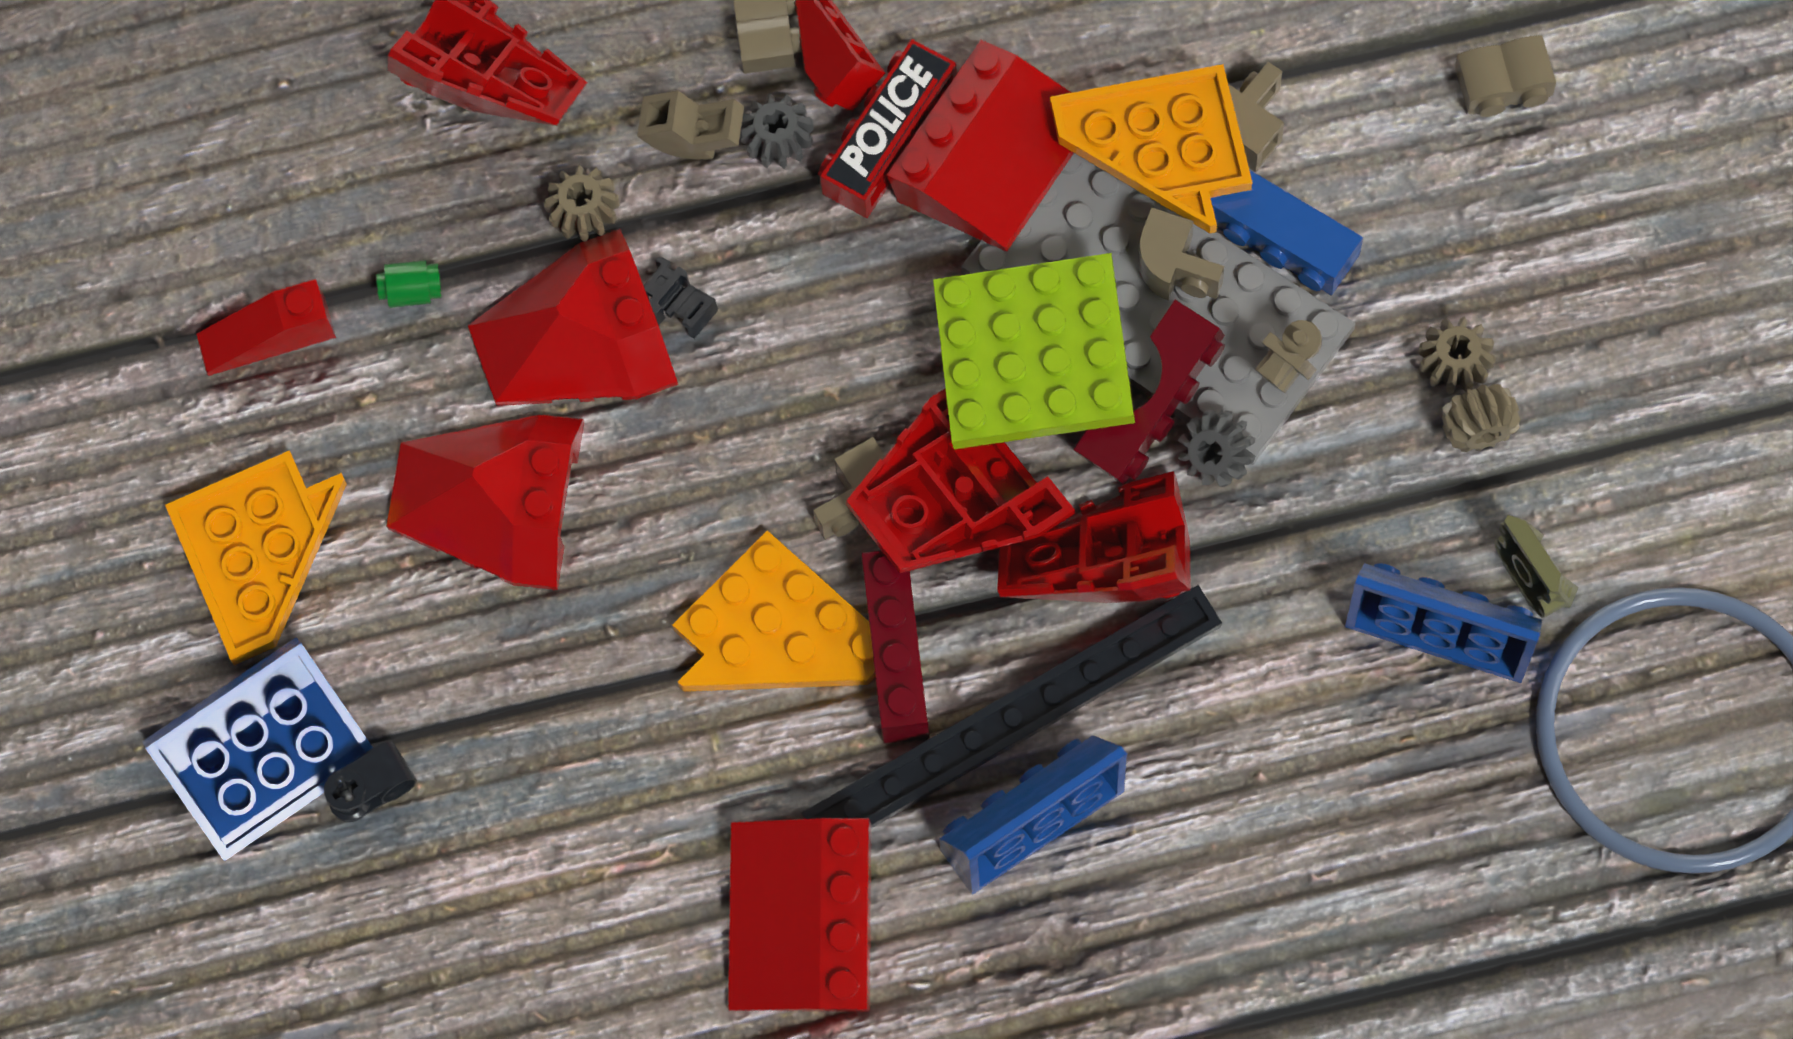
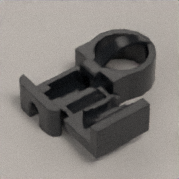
M658 257L655 259L657 270L643 285L657 323L660 325L665 319L663 311H665L666 316L669 318L675 315L677 319H683L682 325L687 328L689 336L695 339L717 313L716 299L692 286L684 269L677 267L673 270L670 261L663 257Z

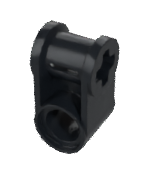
M387 741L373 747L361 758L328 777L324 785V795L332 813L337 819L344 822H355L387 802L402 797L416 785L417 779L394 742ZM348 790L355 798L347 802L340 794Z

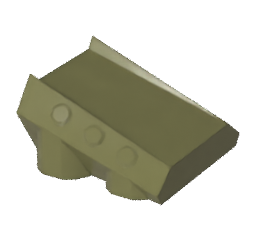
M1507 515L1505 521L1499 527L1502 536L1495 539L1494 545L1505 569L1528 604L1541 618H1545L1561 608H1570L1579 587L1562 575L1541 543L1544 534L1527 521Z

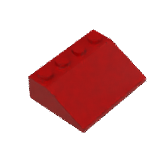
M980 40L888 172L887 177L898 203L1007 252L1074 154L1058 143L1050 108L1051 96L1072 92L1018 55Z
M819 818L731 822L728 1011L870 1012V820Z

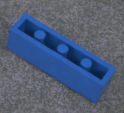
M1251 170L1252 190L1211 198L1217 228L1223 231L1227 239L1236 245H1247L1256 250L1269 265L1278 269L1284 267L1298 275L1299 280L1311 290H1323L1332 296L1360 256L1362 236Z

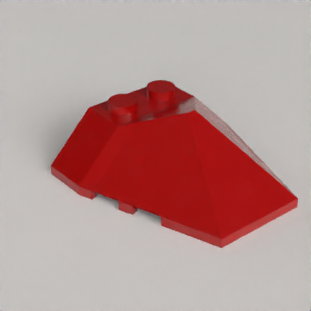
M434 0L425 21L416 32L412 34L406 30L388 54L387 71L398 76L408 86L418 88L425 93L472 112L554 126L559 124L587 84L586 80L549 49L544 50L542 54L525 39L528 31L522 26L516 24L512 28L496 15L499 7L491 0Z
M620 229L577 244L468 325L496 406L553 403V400L579 399L580 402L595 401V398L622 397V400H637L678 385L659 325L631 251Z
M946 388L929 398L908 429L905 428L902 431L895 445L882 460L880 459L846 500L847 507L899 574L1038 538L1075 514V509L1052 480L1047 476L1037 483L1005 442L954 449L951 439Z
M539 414L402 442L400 444L386 524L387 529L437 552L440 550L462 560L464 564L475 569L478 567L500 577V580L513 586L558 590L564 554V545L560 534L572 463L578 464L584 419Z
M1172 471L1127 483L1118 487L1119 496L1095 506L1091 499L1079 504L1080 513L1067 518L1038 538L1000 547L997 586L1000 597L1120 603L1148 601L1160 597L1172 598L1181 592L1191 590L1190 537L1175 472Z

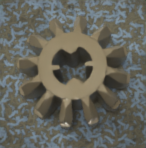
M578 164L575 170L576 175L569 176L568 173L561 170L559 174L561 183H549L547 189L551 197L545 199L544 206L546 212L551 214L549 221L554 229L562 227L563 236L567 239L576 232H579L581 240L585 242L589 237L588 232L594 230L596 234L602 236L605 233L603 223L615 224L617 217L614 210L619 208L620 200L619 196L613 193L615 186L610 178L602 179L601 171L597 167L588 175H585L583 167ZM585 200L586 205L579 206L578 202Z
M1465 316L1460 318L1458 326H1453L1451 321L1445 318L1441 321L1440 330L1430 327L1425 335L1427 341L1420 343L1418 354L1424 358L1419 366L1421 373H1432L1430 377L1432 387L1439 385L1442 381L1447 383L1446 392L1448 394L1453 393L1455 386L1458 384L1466 392L1467 389H1473V381L1480 384L1485 383L1489 375L1487 370L1493 368L1496 358L1489 353L1493 350V338H1481L1484 331L1482 324L1475 326L1473 329L1467 328L1468 322ZM1452 352V355L1455 356L1456 352L1464 355V359H1462L1461 355L1458 356V359H1454L1449 356V353Z
M1493 384L1489 387L1481 385L1473 390L1467 389L1462 395L1454 396L1451 399L1452 402L1446 403L1442 408L1443 414L1441 417L1444 423L1445 435L1447 439H1450L1452 447L1460 449L1461 452H1469L1473 449L1481 451L1489 446L1495 447L1500 441H1507L1510 435L1516 433L1520 428L1519 422L1521 419L1518 413L1520 410L1516 399L1512 397L1510 390L1503 388L1501 384Z

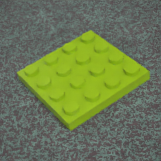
M1112 253L933 279L950 431L954 449L1135 423Z

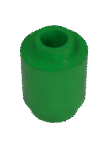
M426 260L384 264V273L376 274L379 300L387 299L389 308L431 304V299L442 298L438 263L427 264Z

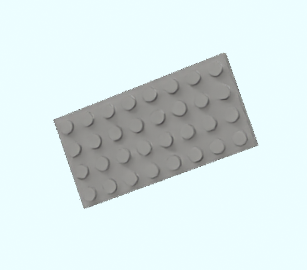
M1074 153L1009 250L1005 252L981 241L961 266L962 274L1112 253L1130 385L1150 398L1156 392L1161 379L1162 363L1158 349L1151 340L1150 335L1176 299L1219 327L1225 335L1221 341L1225 344V347L1215 364L1211 367L1205 365L1196 378L1200 384L1191 400L1185 405L1180 402L1173 413L1184 421L1189 422L1195 417L1202 419V414L1208 410H1214L1218 417L1224 411H1232L1233 425L1241 420L1247 421L1246 429L1242 431L1243 436H1253L1256 438L1255 443L1246 448L1256 456L1254 462L1251 463V465H1254L1352 334L1356 323L1216 232L1208 233L1196 225H1193V237L1187 254L1225 266L1223 284L1217 299L1208 296L1196 298L1186 294L1178 286H1174L1169 301L1159 297L1149 289L1140 273L1139 250L1141 233L1151 207L1177 216L1179 215ZM1297 320H1308L1317 326L1322 335V346L1319 352L1313 358L1307 359L1317 370L1309 380L1300 374L1286 393H1284L1255 370L1269 352V349L1262 341L1269 332H1272L1282 341V335L1289 324Z

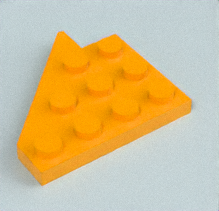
M1223 64L1050 97V108L1060 145L1179 216L1194 221V225L1208 233H1215L1217 230L1211 202L1212 197L1252 190L1253 182Z
M290 450L165 505L233 665L277 646L347 486L342 473L306 488Z
M768 530L672 624L673 630L702 656L677 682L679 688L684 692L868 685L876 677L869 621Z

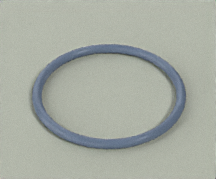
M1681 587L1659 588L1623 597L1590 615L1571 632L1553 656L1542 681L1536 708L1537 744L1543 768L1558 800L1577 824L1597 842L1624 858L1650 868L1678 873H1711L1742 866L1769 854L1793 836V808L1771 830L1740 847L1712 854H1674L1640 845L1611 829L1595 816L1573 789L1565 774L1556 745L1554 726L1557 697L1562 680L1578 652L1591 638L1611 623L1642 610L1663 606H1691L1714 610L1736 618L1762 633L1785 654L1793 665V636L1770 616L1741 600L1718 592Z

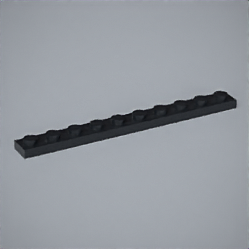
M1197 585L801 812V816L803 819H869L872 829L1221 628L1222 622L1200 586Z

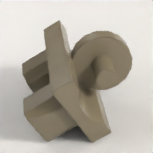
M1308 320L1294 321L1286 327L1282 335V341L1272 332H1269L1262 341L1269 349V352L1255 370L1282 392L1286 393L1300 374L1309 380L1317 369L1307 360L1313 358L1322 346L1321 332L1314 323Z

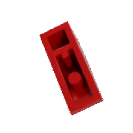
M795 0L805 72L816 86L813 90L815 95L830 107H834L836 104L853 111L886 73L832 0Z
M313 279L267 294L197 333V338L208 376L328 341L336 338L326 299L317 280Z

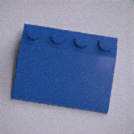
M1364 563L1354 585L1345 624L1346 628L1522 683L1540 636L1542 619L1533 617L1531 611L1520 606L1510 605L1504 608L1489 603L1488 598L1476 592L1465 591L1460 594L1444 589L1445 586L1441 582L1431 578L1421 577L1416 580L1400 575L1401 572L1397 568L1387 564L1377 563L1372 566Z
M294 638L142 741L145 749L224 861L322 795L328 777L361 758L367 751L373 748L297 638Z
M1094 735L1083 742L1080 739H1075L1066 744L1057 753L1059 758L1045 768L1039 764L1025 772L1019 779L1021 784L1008 793L1000 790L989 796L981 804L983 810L968 820L965 816H961L948 824L942 831L944 836L939 839L940 851L972 895L1124 793L1127 753L1123 747Z

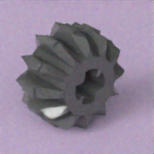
M769 93L766 97L767 104L762 105L753 100L750 105L752 113L743 114L742 127L744 129L740 132V139L742 144L748 146L747 154L751 160L761 157L762 165L766 169L773 160H778L780 167L785 169L787 158L791 157L801 162L803 158L802 149L811 148L813 140L812 135L809 133L814 130L813 120L806 116L807 111L803 103L792 106V98L788 93L780 102H775L774 96Z
M1214 410L1204 412L1202 419L1197 417L1191 419L1187 423L1190 432L1181 434L1178 439L1180 443L1188 448L1179 454L1178 459L1183 461L1190 460L1192 466L1188 468L1187 475L1194 476L1201 472L1202 486H1209L1216 480L1220 487H1226L1231 484L1232 478L1239 480L1247 474L1244 465L1253 463L1256 457L1246 449L1255 443L1256 438L1253 436L1244 437L1242 431L1246 429L1247 421L1241 420L1233 425L1232 411H1224L1218 417ZM1218 443L1222 450L1216 454L1212 447Z

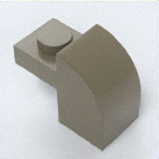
M1270 62L1259 73L1251 72L1241 85L1239 91L1229 85L1248 166L1255 173L1282 142L1284 122L1265 109L1280 91L1282 71Z
M679 90L643 96L637 137L653 148L675 157L695 160L713 159L714 150L739 145L744 106L735 99L698 105Z
M1151 207L1141 233L1139 268L1146 285L1156 295L1168 301L1174 286L1181 287L1182 291L1196 298L1208 296L1217 299L1223 284L1225 266L1187 254L1193 237L1194 221Z
M874 437L834 459L836 474L847 491L813 510L816 527L824 540L834 534L837 537L844 536L859 525V521L847 507L846 500L875 464L885 457Z

